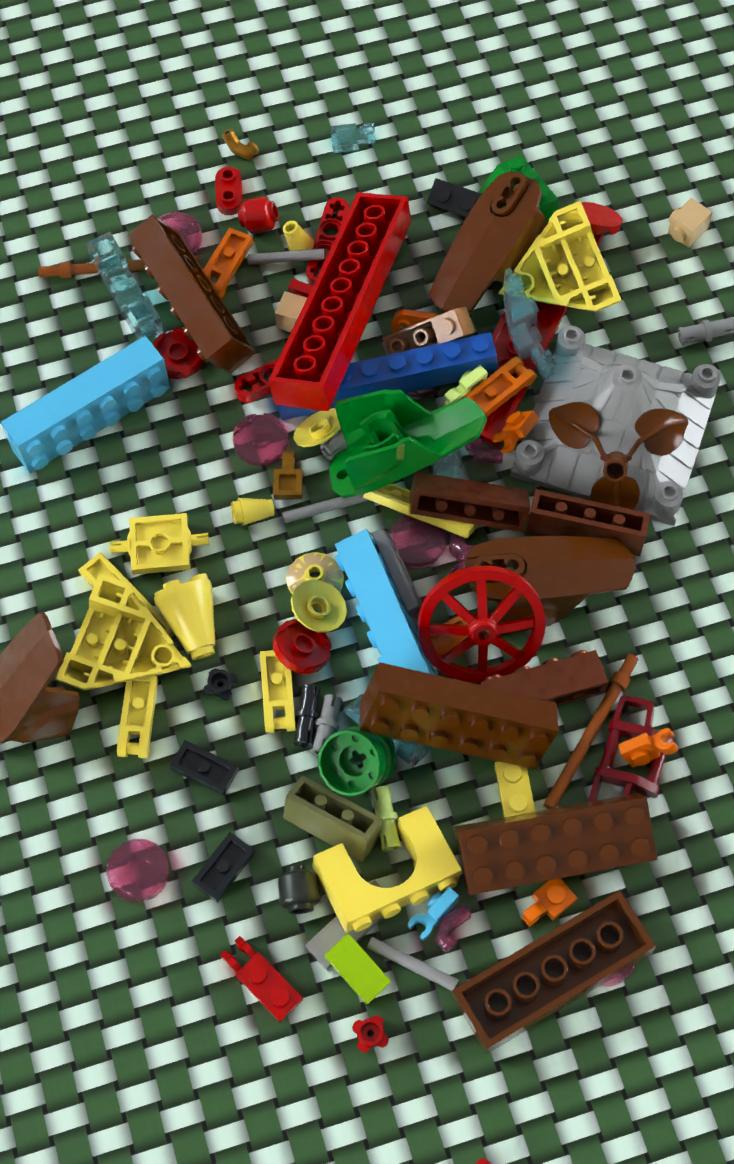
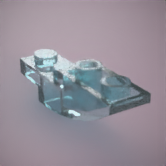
M511 268L505 270L504 310L509 336L518 357L522 361L531 357L543 380L554 374L553 365L556 362L549 349L544 351L541 346L542 337L537 327H531L537 323L536 313L539 312V309L532 297L527 298L523 290L526 289V286L519 274L514 275Z

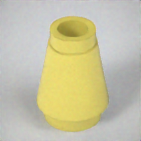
M289 221L283 226L289 251L311 250L313 248V238L296 221Z
M238 498L237 501L231 502L234 524L241 523L244 526L274 516L275 514L272 499Z

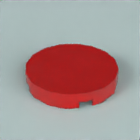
M581 202L593 234L604 235L605 231H610V235H614L619 232L622 218L617 212L600 204Z
M175 328L168 333L166 331L155 339L153 346L164 358L168 378H188L197 373L204 365V361L196 351L198 346L195 341L193 342L187 337L183 328Z
M297 619L285 621L274 635L272 643L275 655L286 668L296 673L312 674L319 672L329 661L331 643L326 633L310 630Z

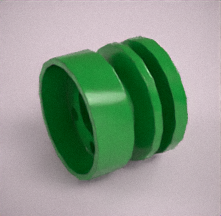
M355 725L336 732L325 740L318 756L320 776L326 785L338 794L346 796L363 794L390 778L396 766L397 753L394 742L390 737L360 731L359 725ZM364 753L366 759L362 761L360 755Z

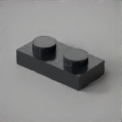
M435 178L427 204L467 218L481 193Z
M184 740L170 764L171 770L225 796L239 771L237 765Z
M229 832L191 881L192 885L218 903L254 856L255 849Z

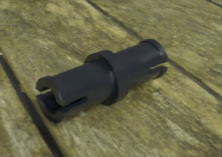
M305 684L301 686L299 710L295 713L297 727L294 745L299 746L300 743L301 748L313 747L315 723L319 718L317 707L321 688Z

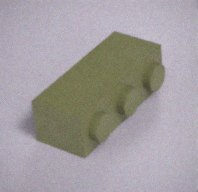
M303 775L289 791L285 799L283 819L332 846L343 843L348 855L361 862L366 859L379 840L382 818Z

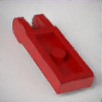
M239 936L234 942L237 948L242 953H245L250 960L241 967L230 952L224 950L220 957L236 973V978L281 1023L303 1001V997L259 952L256 953Z

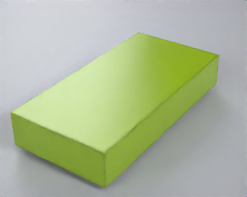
M346 933L323 955L366 1004H369L391 983V980L349 933Z

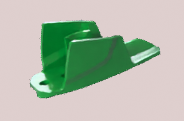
M384 389L338 400L335 402V408L347 449L334 458L329 468L332 489L342 498L354 497L380 489L411 475L477 439L485 427L487 416L480 406L468 397L433 411L423 408L402 390Z

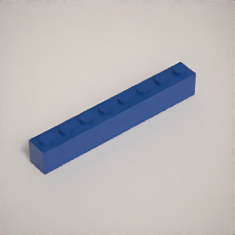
M489 332L350 363L330 408H335V402L338 400L384 389L402 390L404 393L459 382L465 372L473 371L479 365L488 372V375H492L498 370L497 354L492 334ZM277 405L281 421L320 411Z

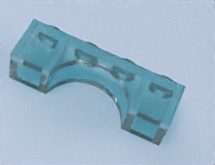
M109 231L87 242L86 245L90 259L135 338L139 340L146 336L150 339L162 333L163 328L160 316L149 297L143 294L136 283L123 252L112 233Z

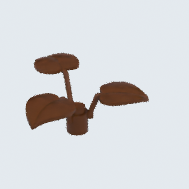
M571 402L552 408L549 411V422L552 430L562 443L574 449H582L587 446L589 439L592 438L601 455L600 459L604 461V476L599 478L591 489L592 501L634 510L639 501L640 488L634 478L626 476L628 461L632 459L633 454L643 442L646 450L654 455L663 456L672 453L681 444L689 424L685 416L674 410L664 408L648 410L635 422V431L640 438L636 440L630 451L626 455L619 451L606 454L598 436L593 433L599 427L600 418L597 411L591 405L584 402Z

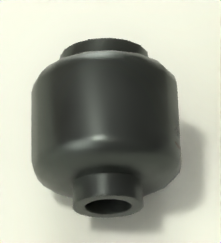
M294 865L288 867L287 873L278 878L279 901L284 909H288L290 914H305L314 911V906L321 899L319 879L314 871L306 870L305 865Z

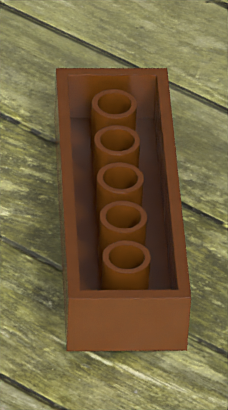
M151 215L128 234L133 243L131 246L133 252L140 259L144 260L146 264L144 266L145 271L152 279H156L159 284L157 290L171 303L170 310L172 314L185 325L183 331L191 341H195L198 346L196 351L206 363L210 361L218 369L223 368L232 373L256 353L177 230Z
M379 662L360 701V731L536 769L559 732L557 705L554 702Z
M640 793L455 826L465 889L469 895L658 860L647 797Z
M619 890L452 990V997L483 1050L488 1054L650 956L656 945Z

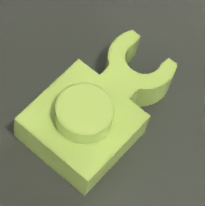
M481 365L473 371L465 372L459 380V386L450 389L444 395L447 399L444 405L460 400L487 379L488 372Z

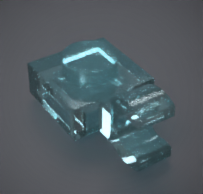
M356 123L330 126L333 153L359 150L358 144H373L376 142L374 123H366L359 129H356Z

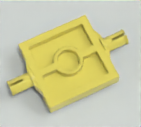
M187 513L129 518L130 532L127 540L110 541L111 554L128 552L131 558V571L133 575L191 570L190 553L192 546L209 545V534L191 535L188 528Z

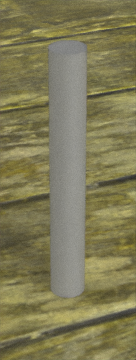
M324 248L248 254L247 261L249 265L324 260L327 257V251Z
M364 494L348 498L337 497L282 512L284 523H289L366 502L367 499L363 498Z
M374 937L368 943L367 949L451 991L456 988L459 982L458 979Z

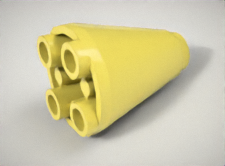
M203 573L193 576L189 582L180 583V580H172L163 584V590L154 593V601L186 653L191 655L192 660H199L215 653L213 647L216 645L212 584L207 574Z

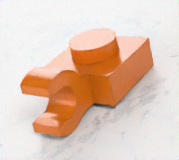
M534 410L513 413L508 417L507 424L502 431L497 432L493 436L492 441L495 443L504 440V447L501 449V453L512 452L517 441L528 435L539 420V417Z
M664 728L650 737L647 733H644L618 744L621 755L632 768L646 765L651 760L661 757L660 752L670 755L679 750L674 741L665 744L668 739L675 737L670 728Z
M561 878L549 880L533 893L532 898L537 903L527 908L521 918L529 927L534 925L545 914L553 921L571 907L578 898Z

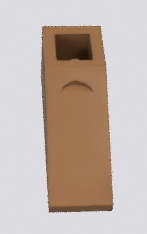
M465 306L452 309L385 336L382 339L389 355L457 340L475 333Z

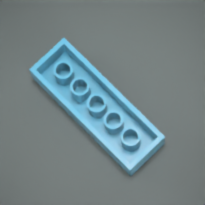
M144 336L1 421L12 451L30 474L35 470L44 468L56 457L67 454L79 443L92 439L96 433L107 426L115 425L130 412L138 411L150 400L161 397L170 389L164 358L149 339Z
M364 529L336 543L338 555L335 556V560L342 572L345 571L348 577L345 583L351 596H355L360 604L356 606V610L362 622H366L370 629L367 632V636L373 648H377L381 655L378 658V662L437 675L432 663L423 652L418 630L411 614L407 611L379 547L370 532Z

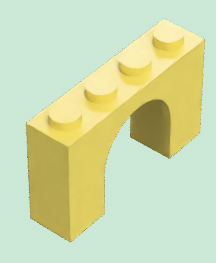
M427 805L398 819V834L409 852L414 865V872L410 878L398 886L381 888L366 882L358 874L343 843L313 856L312 867L318 875V879L345 933L351 930H355V932L365 930L372 925V921L382 916L384 919L393 917L401 911V907L410 903L413 906L419 905L426 901L430 894L438 890L444 893L449 887L453 889L458 884L462 869Z

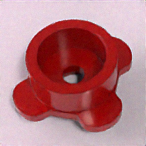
M374 1015L370 1019L354 1022L352 1029L358 1037L357 1048L359 1051L367 1053L370 1048L377 1046L384 1048L387 1046L389 1038L384 1034L382 1027L384 1020L381 1016ZM369 1031L374 1033L372 1037L367 1035Z

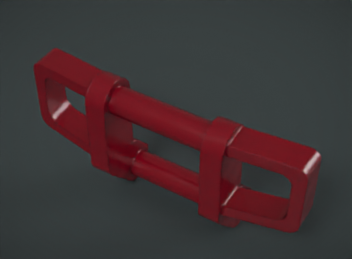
M626 695L620 697L613 720L609 723L608 731L610 734L600 766L596 767L593 775L594 782L588 802L597 801L602 782L625 787L622 796L632 794L634 790L644 796L657 798L660 789L658 781L666 754L660 752L661 757L651 761L646 779L636 774L612 769L621 737L632 739L644 733H647L650 737L659 732L652 728L655 711L652 701ZM627 706L647 710L644 726L621 721ZM668 739L665 744L672 742L673 739Z

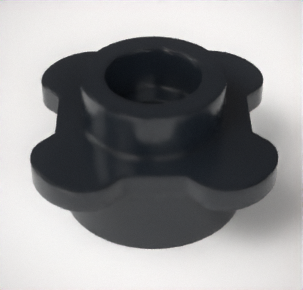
M212 669L209 672L208 684L203 688L205 695H215L224 701L229 700L232 697V687L237 683V676L225 670ZM220 682L223 683V686L221 687L218 686V683Z

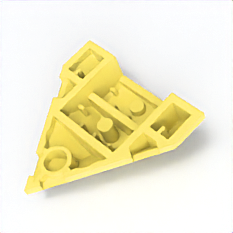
M581 201L561 208L552 214L542 233L537 236L515 268L513 275L499 291V295L593 312L622 301L595 241L590 222Z
M100 573L89 597V609L70 653L66 652L63 659L64 662L55 680L86 691L189 668L191 664L178 651L172 639L148 608L143 606L136 597L130 585Z

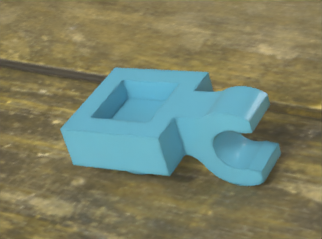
M450 887L444 893L438 891L427 904L430 907L428 913L424 915L417 914L411 917L408 922V928L411 930L417 923L423 924L426 929L420 935V939L422 941L428 939L433 928L438 926L458 904L459 895Z

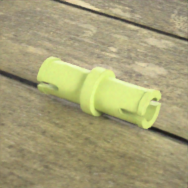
M390 786L373 788L370 792L373 798L375 814L383 819L380 831L381 849L383 852L400 849L401 843L396 825L398 815L393 810Z

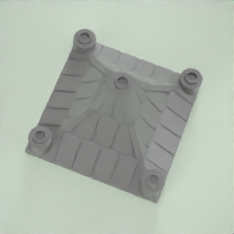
M576 326L562 328L558 333L556 349L533 409L539 420L517 446L510 477L592 501L591 489L593 484L604 476V461L600 459L601 455L592 438L589 439L587 446L582 449H574L562 443L552 430L549 422V411L552 408L571 402H584L591 405L597 411L600 418L599 427L593 433L598 436L605 453L609 454L613 451H619L626 455L636 440L640 438L635 431V422L644 412L656 408L674 410L685 416L689 421L679 447L668 455L660 456L648 452L643 442L633 454L632 459L628 461L626 476L634 478L640 488L639 501L634 510L650 513V519L675 526L720 383L721 375L719 370L710 364H702L695 368L693 374L685 373L677 369L660 366L656 363L639 360L635 357L615 353L600 347H594L585 343V334L580 328Z

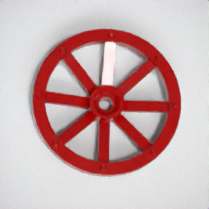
M486 565L458 570L438 582L430 590L421 605L417 627L423 652L433 666L451 678L465 682L481 683L489 676L495 674L505 676L525 666L537 653L543 641L546 619L540 597L526 579L511 570ZM486 580L503 582L513 587L492 614L487 612ZM476 581L478 612L470 613L449 592L460 585ZM521 594H523L532 607L533 616L498 623ZM443 600L467 625L430 623V619L439 601ZM532 628L530 637L521 650L498 635ZM429 634L468 637L441 655L434 647ZM475 644L478 645L477 668H467L452 663L453 660ZM488 645H495L512 658L499 665L487 668Z

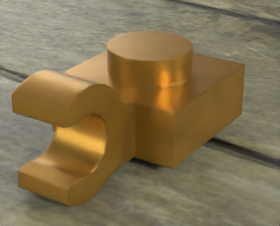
M283 451L282 469H274V500L303 498L302 469H295L294 451Z

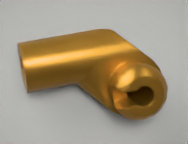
M233 129L223 132L222 137L233 154L246 160H251L254 158V155L258 154L259 148L254 142H248L247 145H244L240 142Z

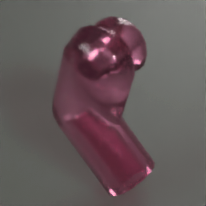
M459 906L445 916L440 923L435 935V943L437 946L440 945L441 949L445 952L450 951L457 944V939L452 936L454 930L471 918V913L466 906Z

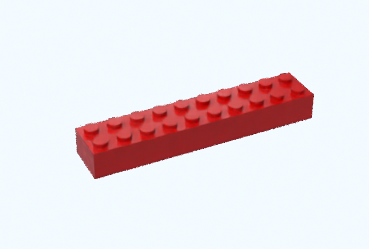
M357 192L268 380L275 405L329 412L412 222L408 197Z

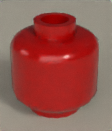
M261 196L244 201L241 211L238 212V219L241 227H246L251 234H257L272 230L276 222L279 221V214L275 202L270 201L266 196Z

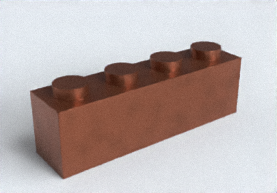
M415 472L409 496L410 514L524 532L531 508L529 493L525 489L422 472Z
M535 489L526 532L544 536L615 538L632 555L641 556L650 513Z
M580 650L565 659H548L540 666L533 668L523 666L514 670L512 674L505 676L495 674L481 682V686L554 702L557 707L604 694L608 685L607 677L596 650L590 652Z

